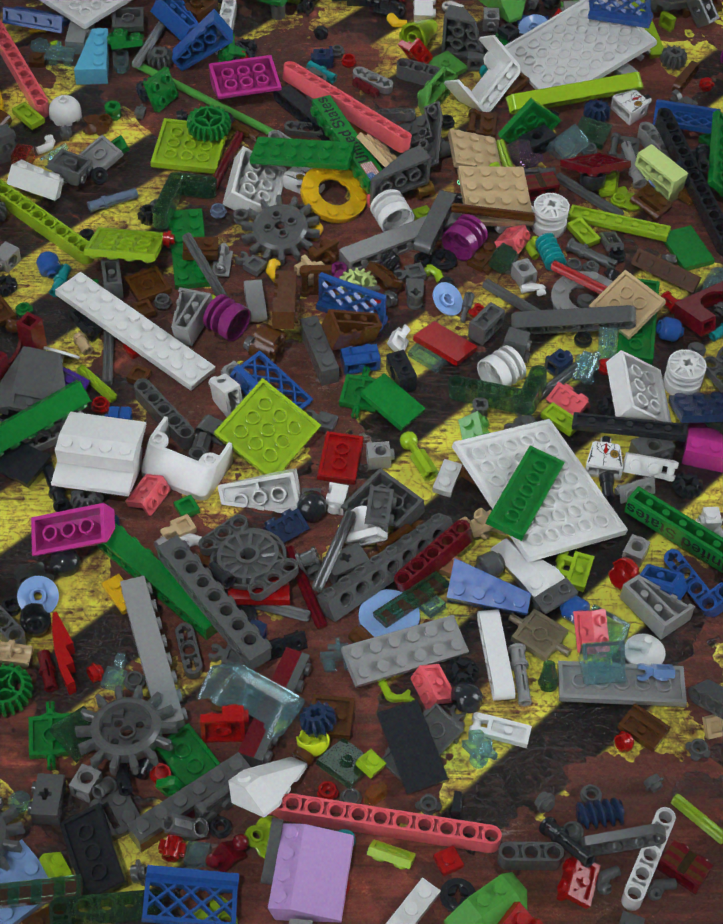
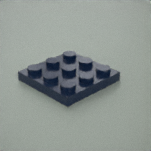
M696 392L693 395H685L683 393L669 395L668 403L681 423L723 422L722 393L712 392L711 394Z

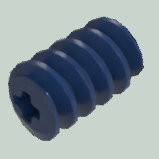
M614 797L611 798L610 802L607 798L603 799L602 802L594 800L593 805L590 801H585L584 805L582 802H577V822L584 824L586 830L589 829L590 823L593 824L595 829L598 828V822H601L604 828L608 820L612 826H615L616 819H618L620 825H624L622 801Z

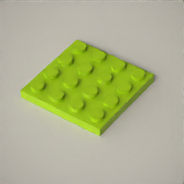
M164 118L151 159V167L214 174L220 163L227 136H224L223 139L219 138L218 142L213 140L212 142L206 141L204 143L203 140L198 141L197 138L194 139L192 135H189L186 120Z
M98 227L84 248V256L94 259L107 257L109 260H116L118 258L125 259V261L142 260V262L151 263L156 260L163 247L164 232Z
M262 378L214 431L213 435L226 445L228 442L232 443L234 452L265 475L283 471L320 429L321 424Z

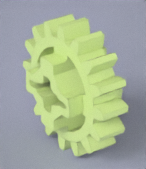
M358 268L355 271L349 269V273L343 272V276L339 277V279L356 285L362 284V287L377 286V280L371 275V271L366 273L364 268L361 271Z

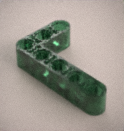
M181 172L170 173L152 210L153 227L156 229L168 227L182 195L208 199L215 198L217 196V179L205 175Z
M541 365L533 366L522 389L454 375L448 379V395L453 400L471 404L475 398L483 397L488 400L489 408L531 415L536 411L546 388L547 370Z
M149 889L155 897L162 893L157 889ZM144 890L55 898L49 904V924H105L141 920ZM164 897L159 900L162 904H164ZM131 904V905H134L135 907H133V908H127L125 905ZM108 906V907H110L111 909H110V910H104V909H102V907ZM151 906L147 910V915H158L162 911L157 906ZM84 908V909H87L88 911H87V912H80V911H78V910ZM63 911L64 913L59 915L54 912Z

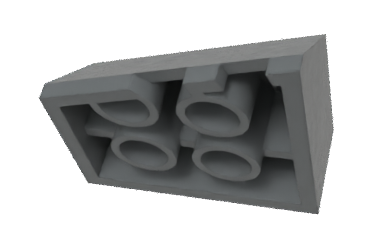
M449 4L444 15L441 53L448 50L455 57L467 59V51L485 54L482 43L479 40L480 35L475 19L464 7Z
M381 468L341 505L342 509L350 511L358 506H367L370 486L394 489L393 497H396L397 500L395 509H391L390 513L394 515V527L400 528L406 523L412 525L425 512L424 499Z

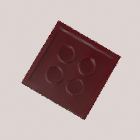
M599 152L560 159V166L566 167L570 171L576 170L577 173H587L588 176H598V173L610 174L611 171H624L625 168L631 167V161Z

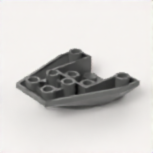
M439 101L424 106L425 114L416 117L414 120L406 121L399 125L394 119L390 120L411 133L410 149L420 145L431 157L430 168L439 163L443 121ZM389 147L391 153L397 157L403 154Z
M23 346L0 381V413L8 415L9 410L20 412L65 386L61 353ZM59 419L55 421L54 424L65 423L66 419L63 421Z

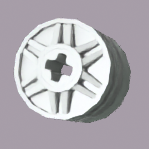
M390 189L381 192L373 199L370 205V211L383 232L414 221V213L398 190Z
M545 193L536 198L533 207L535 220L534 225L531 226L536 235L552 233L554 238H558L564 234L570 206L567 199L556 193Z
M508 345L500 347L493 354L481 359L477 364L481 381L495 394L502 393L526 376V366L522 357L513 347Z
M678 350L671 354L663 378L664 388L670 395H675L676 393L693 395V393L699 392L707 368L704 358L691 350Z

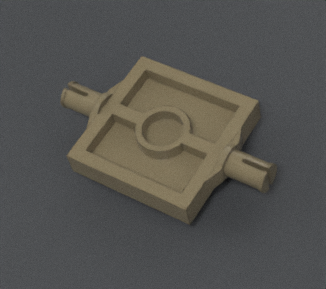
M536 609L524 619L514 613L510 615L508 620L518 625V629L511 637L512 642L525 644L528 652L544 662L556 651L561 652L566 657L570 655L572 649L562 644V641L568 635V629Z

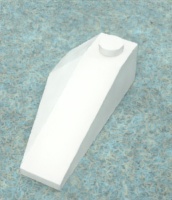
M296 468L217 486L221 505L247 507L263 511H275L277 513H282L289 508L292 511L297 509V502L301 497Z
M507 538L490 549V551H495L502 555L505 561V569L523 590L531 593L530 599L532 602L534 597L565 579L556 567L542 559L527 562L515 543Z
M288 757L242 770L228 780L231 803L259 816H267L281 805L283 796L289 794L293 782H297L308 767L307 763L293 757Z

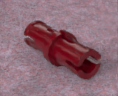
M41 650L37 653L40 665L39 675L43 679L44 690L46 692H54L58 689L55 679L56 669L52 665L50 651Z

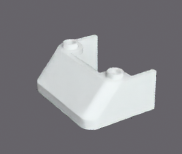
M495 35L479 38L480 42L488 50L484 56V64L488 70L472 91L464 86L459 79L444 82V85L459 102L480 112H490L521 71L518 62Z
M164 416L149 438L141 465L142 476L144 477L145 474L161 475L172 490L186 496L192 495L194 499L199 501L207 500L233 463L232 443L228 442L220 455L205 453L197 461L166 448L169 443L170 432L168 417Z

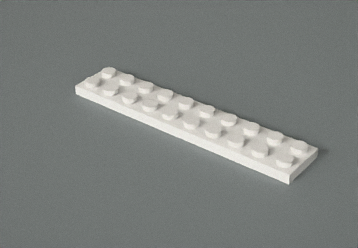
M79 272L55 289V295L190 391L215 372L216 366L82 272Z

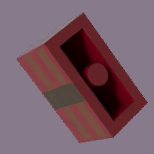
M554 171L525 176L530 202L535 201L538 196L545 193L559 194L560 184Z
M673 840L660 859L657 870L669 878H676L678 884L696 895L710 874L713 865L704 856L692 852L684 843Z

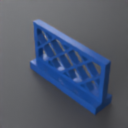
M589 0L590 11L588 19L648 29L653 19L651 0H646L644 3L640 0H620L623 2L622 5L617 3L616 0H608L606 3L603 0ZM632 2H635V3L638 4L639 6H638V7H635V6H633L631 3H632Z
M20 6L14 8L3 7L2 23L57 33H63L64 26L70 24V20L60 13Z
M657 99L653 125H655L658 110L660 108H668L672 111L680 129L711 134L713 112L716 110L721 112V109Z
M322 272L319 274V300L316 303V310L325 313L329 309L377 313L383 325L379 332L382 331L388 321V316L386 315L387 295ZM325 281H328L332 286H328ZM340 286L345 287L348 291L345 292ZM333 289H336L340 295H336ZM357 292L362 293L364 297L361 298ZM349 295H352L356 300L352 301ZM373 298L381 300V303L377 304ZM368 300L372 306L369 307L364 301Z
M258 351L243 364H238L230 374V377L240 384L241 391L246 395L257 385V380L260 381L263 378L268 383H278L279 389L277 390L282 394L292 395V402L302 410L314 400L261 351ZM256 359H261L265 366L256 365ZM244 369H253V375L247 373ZM256 370L265 371V376L257 375ZM269 371L275 372L278 378L269 377ZM282 384H288L291 390L283 389ZM296 396H301L306 401L296 402Z
M147 865L141 922L158 924H236L239 873ZM150 886H157L163 892L155 897L149 889ZM179 888L183 889L187 894L178 899L172 891ZM199 890L206 891L210 896L201 901L195 893ZM221 893H232V899L224 903L218 895ZM166 895L175 902L168 908L159 901ZM190 897L198 904L191 910L183 904ZM213 899L221 906L215 912H212L206 906ZM154 904L162 911L158 915H147L148 908ZM177 906L185 913L181 918L174 917L170 913ZM202 909L208 917L204 920L197 919L194 913ZM225 911L231 917V922H223L217 915Z

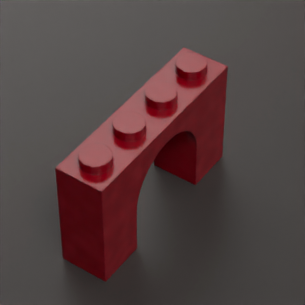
M723 281L675 302L674 318L679 319L681 323L701 337L715 331L716 315L706 308L718 302H723Z
M27 311L16 322L19 337L18 345L9 360L7 354L0 351V381L23 346L44 350V346L47 347L42 318Z

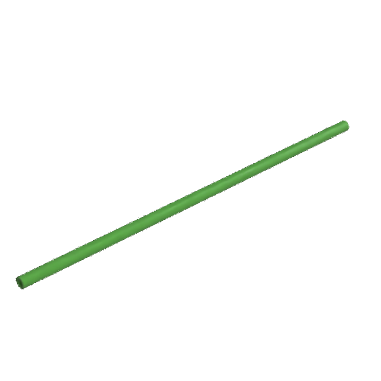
M144 63L139 68L134 67L150 76L158 72V70ZM172 78L176 89L209 106H220V109H225V111L231 113L233 118L268 135L270 131L275 130Z

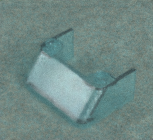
M235 662L211 666L197 696L200 700L211 698L212 703L221 707L229 704L244 705V710H249V715L264 723L263 727L266 729V737L269 739L285 733L301 711L305 702L302 697L246 666Z

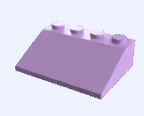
M283 823L268 910L275 920L289 921V918L313 920V922H342L354 835L307 824Z

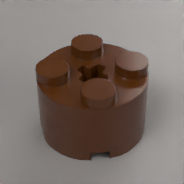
M262 323L253 336L255 338L254 344L250 343L248 355L253 356L258 351H261L275 364L277 354H282L286 344L283 342L287 337V333L280 329H272L271 325Z

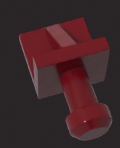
M237 834L233 840L221 842L212 854L206 856V865L210 868L216 867L220 872H227L235 861L244 860L248 857L243 851L249 845L248 837L244 834Z

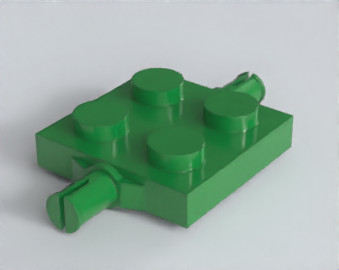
M367 366L363 367L362 375L346 374L339 399V406L352 408L351 417L353 419L354 416L355 419L359 417L360 410L376 412V409L359 396L362 390L376 380L369 376L371 368L368 367L366 371Z
M47 701L46 713L40 716L28 717L29 758H46L47 770L51 771V763L52 769H56L57 757L74 755L72 713H56L55 702L51 701L50 708V703Z

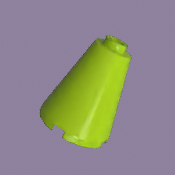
M433 19L408 22L402 26L399 33L400 41L402 39L413 43L416 38H419L427 46L437 32L438 25Z

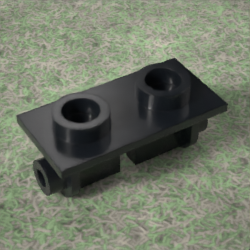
M301 0L302 2L296 6V11L298 13H306L308 17L318 0Z
M375 0L376 6L373 9V12L384 15L394 13L401 19L406 11L405 5L402 2L391 1L390 5L389 0Z
M72 309L69 312V317L93 342L102 330V327L78 310Z
M295 630L293 633L284 635L283 638L278 637L268 640L272 646L271 659L269 661L282 657L286 647L297 651L308 648L305 631Z

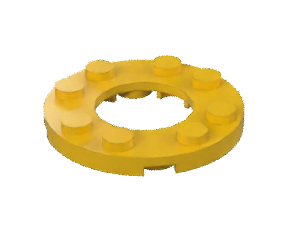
M311 168L305 174L300 186V194L304 205L310 204L312 212L321 216L320 219L331 223H346L356 219L364 210L367 202L366 191L364 188H361L358 179L353 176L352 171L349 169ZM325 180L339 181L350 192L349 201L342 205H333L326 202L319 194L318 187L320 183Z

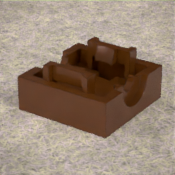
M184 0L185 8L187 11H191L198 23L213 9L218 10V0Z

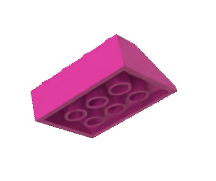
M272 55L209 64L210 82L218 99L282 90Z
M706 422L689 423L682 464L723 473V426Z

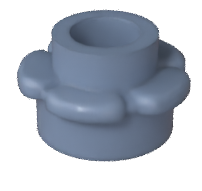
M216 203L212 205L210 213L212 217L221 219L225 216L227 210L223 204Z

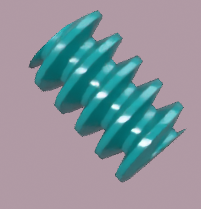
M544 233L540 235L535 242V246L545 268L552 271L550 268L554 261L566 265L567 261L557 239L554 238V234Z

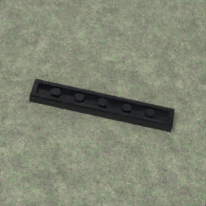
M574 412L572 430L686 442L688 424Z

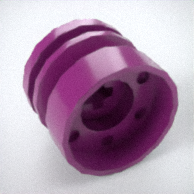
M462 214L445 231L442 236V244L446 250L452 251L458 260H468L485 243L488 232L480 219L470 214Z
M220 294L207 306L204 312L203 324L224 339L233 342L242 336L247 329L251 318V311L242 304L236 303L229 296Z

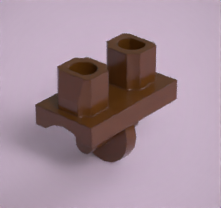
M325 238L320 242L319 249L315 246L308 249V256L312 259V262L322 261L324 264L329 263L332 265L337 262L336 257L339 256L337 249L339 241L336 239L330 241Z

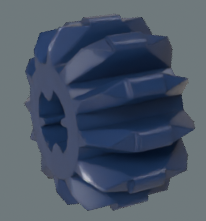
M589 100L584 106L583 117L586 118V122H591V124H604L610 118V106L608 102H603V100Z
M318 701L314 705L310 703V706L303 707V713L299 714L300 726L309 737L314 735L318 738L321 734L326 736V732H333V726L336 725L335 711L327 702L322 704Z

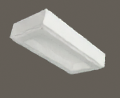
M376 526L349 533L345 543L348 545L359 543L361 546L387 540L388 533Z

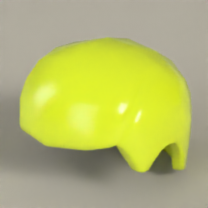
M301 730L299 737L296 736L298 747L305 749L313 757L322 755L329 747L330 737L327 732L326 736L321 734L318 738L314 735L309 737L306 732Z

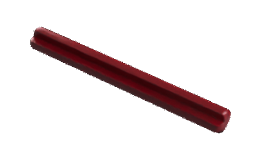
M235 132L217 170L209 182L210 189L216 190L244 138L243 132Z
M294 546L285 547L287 558L296 560L295 553L297 552ZM298 565L299 573L295 577L308 610L311 611L314 624L320 630L327 626V621L307 575Z

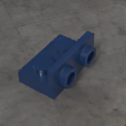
M289 508L280 514L281 518L277 520L271 518L266 521L263 529L274 533L283 543H286L307 531L310 527L298 508L293 511Z

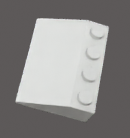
M243 146L234 158L223 205L233 210H248L251 208L260 213L263 210L261 208V199H264L269 206L276 205V196L281 195L283 174L287 171V168L277 165L250 164L249 158L252 151Z
M622 350L606 362L616 417L671 422L660 369Z
M70 412L59 433L55 447L57 463L135 473L146 422Z
M142 447L135 473L57 463L51 486L129 496L141 470Z

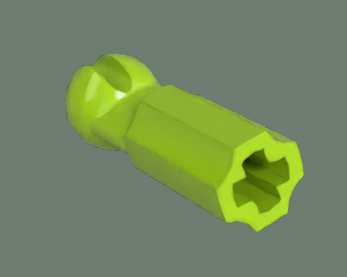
M410 431L404 432L400 437L401 446L411 451L410 458L424 481L434 479L439 472L425 449L418 448L416 434Z

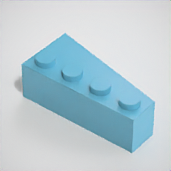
M94 28L91 30L74 68L76 85L108 84V28Z

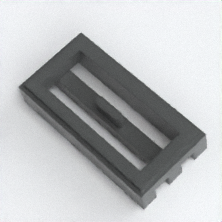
M615 231L599 233L600 241L606 251H610L611 247L613 251L617 250V247L620 250H624V243Z

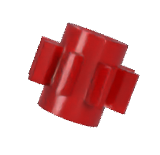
M168 834L166 840L160 839L158 849L159 854H162L163 860L174 863L178 861L179 857H185L187 847L182 837Z

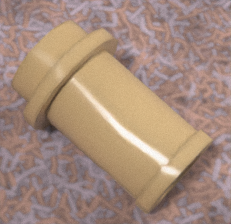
M82 332L76 333L73 337L74 344L78 345L83 355L91 354L93 347L88 342L87 336Z

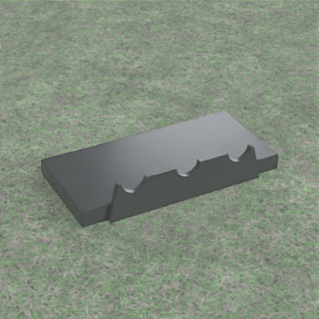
M435 703L430 709L427 708L423 715L440 756L464 731V728ZM388 748L385 751L386 754L382 757L387 763L385 767L402 783Z

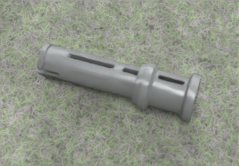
M627 141L628 145H626V142H623L621 148L625 158L631 161L628 174L632 177L633 188H642L647 184V180L635 166L636 156L631 142Z
M515 643L508 647V653L511 655L510 666L515 675L518 705L525 707L532 703L526 670L529 663L525 657V644Z

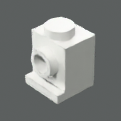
M329 483V493L326 496L328 513L344 515L345 509H342L341 505L349 497L348 485Z
M703 507L701 515L695 521L714 532L716 527H721L722 525L719 507Z

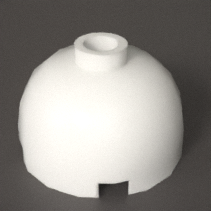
M61 95L54 98L49 105L50 120L54 121L55 125L62 127L64 125L72 126V123L75 121L78 123L82 118L79 102L69 95Z

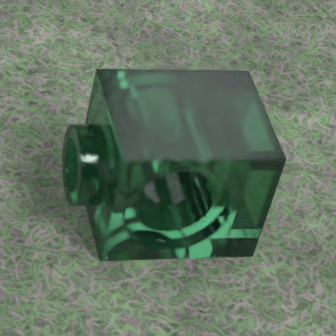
M502 243L495 249L488 266L503 274L510 268L517 251L509 245Z

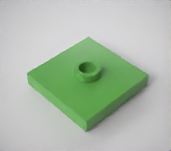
M448 50L433 57L429 62L430 65L437 66L440 69L443 66L457 72L458 75L466 72L468 69L467 65Z

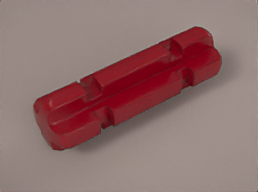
M355 77L352 80V85L357 88L359 87L363 92L370 94L374 98L379 96L380 90L359 77Z

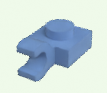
M637 664L638 669L645 670L643 675H637V679L640 681H645L650 676L660 681H668L669 678H675V669L672 664Z

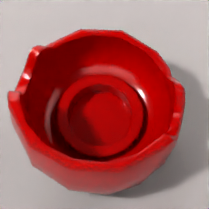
M627 557L614 561V567L608 572L611 583L615 588L621 590L623 584L640 575L638 565Z

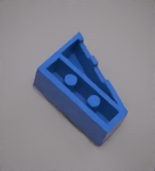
M156 0L150 11L179 40H182L199 24L191 11H187L185 8L184 0Z

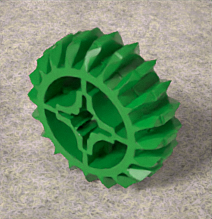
M214 105L200 106L199 109L194 108V111H191L187 118L189 135H192L194 139L197 138L198 141L203 140L204 143L206 141L212 142L213 140L218 142L219 138L223 139L230 132L231 119L228 112H225V109H220V106L214 107Z
M2 662L0 666V714H3L5 718L7 713H11L14 716L16 710L22 712V705L28 706V699H32L34 689L32 679L26 669L22 670L20 665L14 667L12 662L8 666ZM17 682L21 685L19 691L15 690Z

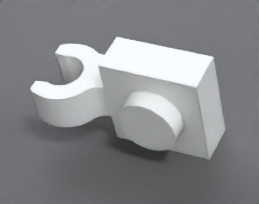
M404 324L402 329L398 327L392 332L387 345L394 352L405 351L409 343L406 336L410 328Z

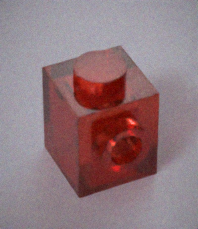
M17 143L10 156L12 164L21 159L33 164L35 160L34 147Z

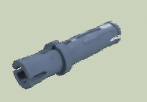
M133 188L110 196L104 195L97 200L88 201L87 207L90 212L103 208L108 209L109 206L137 199L138 192Z

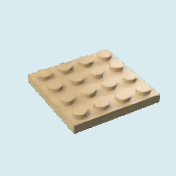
M458 167L457 172L463 204L532 212L524 167ZM473 215L480 219L485 226L534 225V221Z

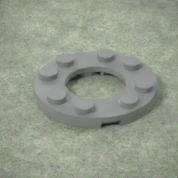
M578 271L606 286L613 282L594 271ZM562 276L552 288L551 301L553 310L578 308L569 299V294L575 288L583 289L585 287Z

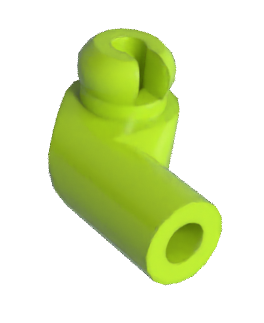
M533 236L528 240L525 246L532 260L539 258V253L535 246L537 236Z
M432 264L424 267L427 276L432 274L437 283L444 277L441 270Z

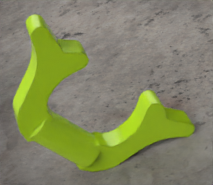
M386 679L378 681V685L387 701L407 703L415 700L410 695L411 691L409 689L402 694H394L388 686Z

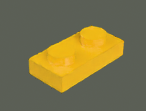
M117 574L101 584L116 607L124 615L127 613L120 584L123 578L120 574Z

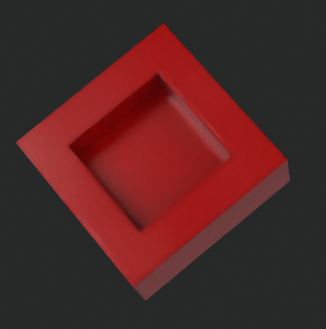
M454 845L433 854V859L443 877L464 867V863Z

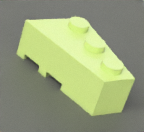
M652 144L638 152L635 166L647 181L651 180L656 188L654 190L658 193L660 192L671 203L681 197L688 173Z

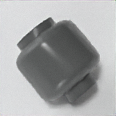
M489 551L477 557L474 567L497 577L503 573L505 561L500 553Z

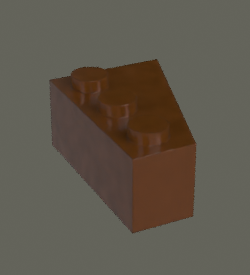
M334 309L328 310L321 324L331 350L373 342L383 326L377 313Z

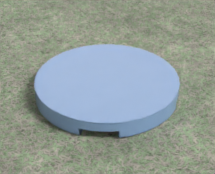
M380 590L363 602L359 609V625H362L374 637L419 625L420 612L415 601L407 594L397 590ZM402 599L413 610L404 614L394 604ZM385 610L397 619L390 625L379 616Z

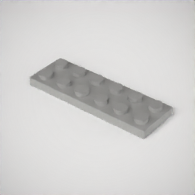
M454 615L342 646L340 649L355 688L414 671L419 665L437 664L469 653Z
M558 661L559 701L686 707L684 666H673L675 678H669L668 681H660L653 676H650L645 681H640L637 679V675H643L645 670L638 669L637 664Z

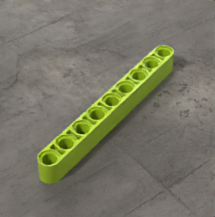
M632 72L515 93L507 96L506 101L509 113L516 114L530 98L545 108L611 97L631 90L640 91L644 87L640 72Z
M0 179V200L5 203L7 211L81 264L86 265L94 261V258L84 256V248L89 241Z

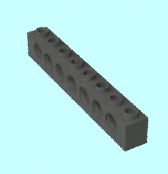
M441 513L434 514L429 520L418 525L416 529L403 535L401 539L387 546L379 554L372 556L369 561L356 567L348 575L341 577L332 586L325 588L322 593L316 596L324 616L336 622L394 581V575L453 524L451 517Z
M176 535L157 546L158 559L249 671L270 660L272 649L270 642L266 638H262L257 626L248 621L246 613L242 609H238L231 595L228 596L224 592L222 584L214 580L209 568H204L199 556L190 551L188 543L185 540L182 541Z

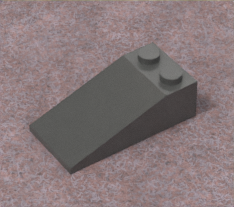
M420 145L405 151L371 178L370 205L373 199L383 191L394 189L402 194L429 183L431 157Z

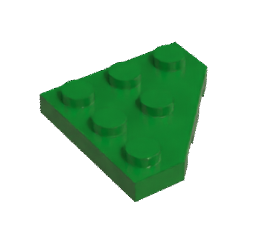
M530 98L502 128L498 136L507 143L512 144L522 134L545 124L550 130H553L562 120L543 105Z

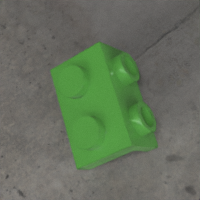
M479 411L458 420L462 440L490 433L488 430L490 426L489 421Z

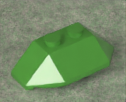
M478 0L489 8H499V16L509 23L522 19L526 0Z
M443 66L426 82L424 88L419 90L417 99L422 115L425 114L424 106L439 101L441 105L451 92L444 85V82L458 80L457 72Z
M513 872L501 874L464 900L444 920V923L498 924L515 901L520 902L527 910V889Z

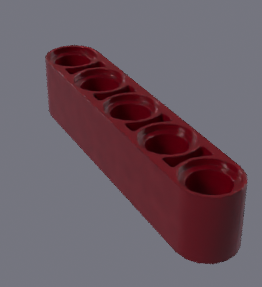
M467 520L456 521L394 575L398 591L409 596L470 545L474 539L470 523Z

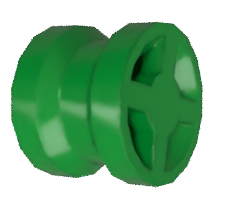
M113 100L106 102L104 105L105 114H109L113 121L119 120L122 116L120 103Z

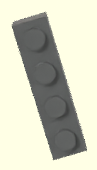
M317 315L300 319V336L321 386L339 382V366Z

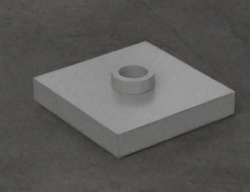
M101 135L79 155L91 159L93 169L102 167L107 170L124 154L105 136Z

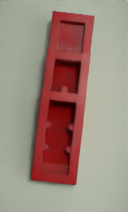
M55 611L52 617L54 651L63 683L68 694L72 695L77 692L75 681L72 677V674L76 673V669L71 657L72 654H75V648L57 611Z

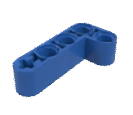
M668 550L664 555V561L669 569L684 574L691 573L688 578H685L688 587L687 592L707 617H715L723 612V582L709 590L678 550ZM674 559L679 562L680 565L678 567L673 562ZM701 587L702 591L698 594H695L694 590L696 588ZM708 603H714L712 608H705Z

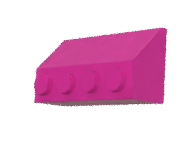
M105 503L31 517L32 556L107 543L115 530L114 509Z

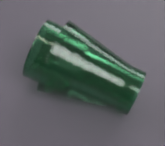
M551 660L543 662V668L538 680L540 689L545 692H553L559 685L555 668L556 664Z

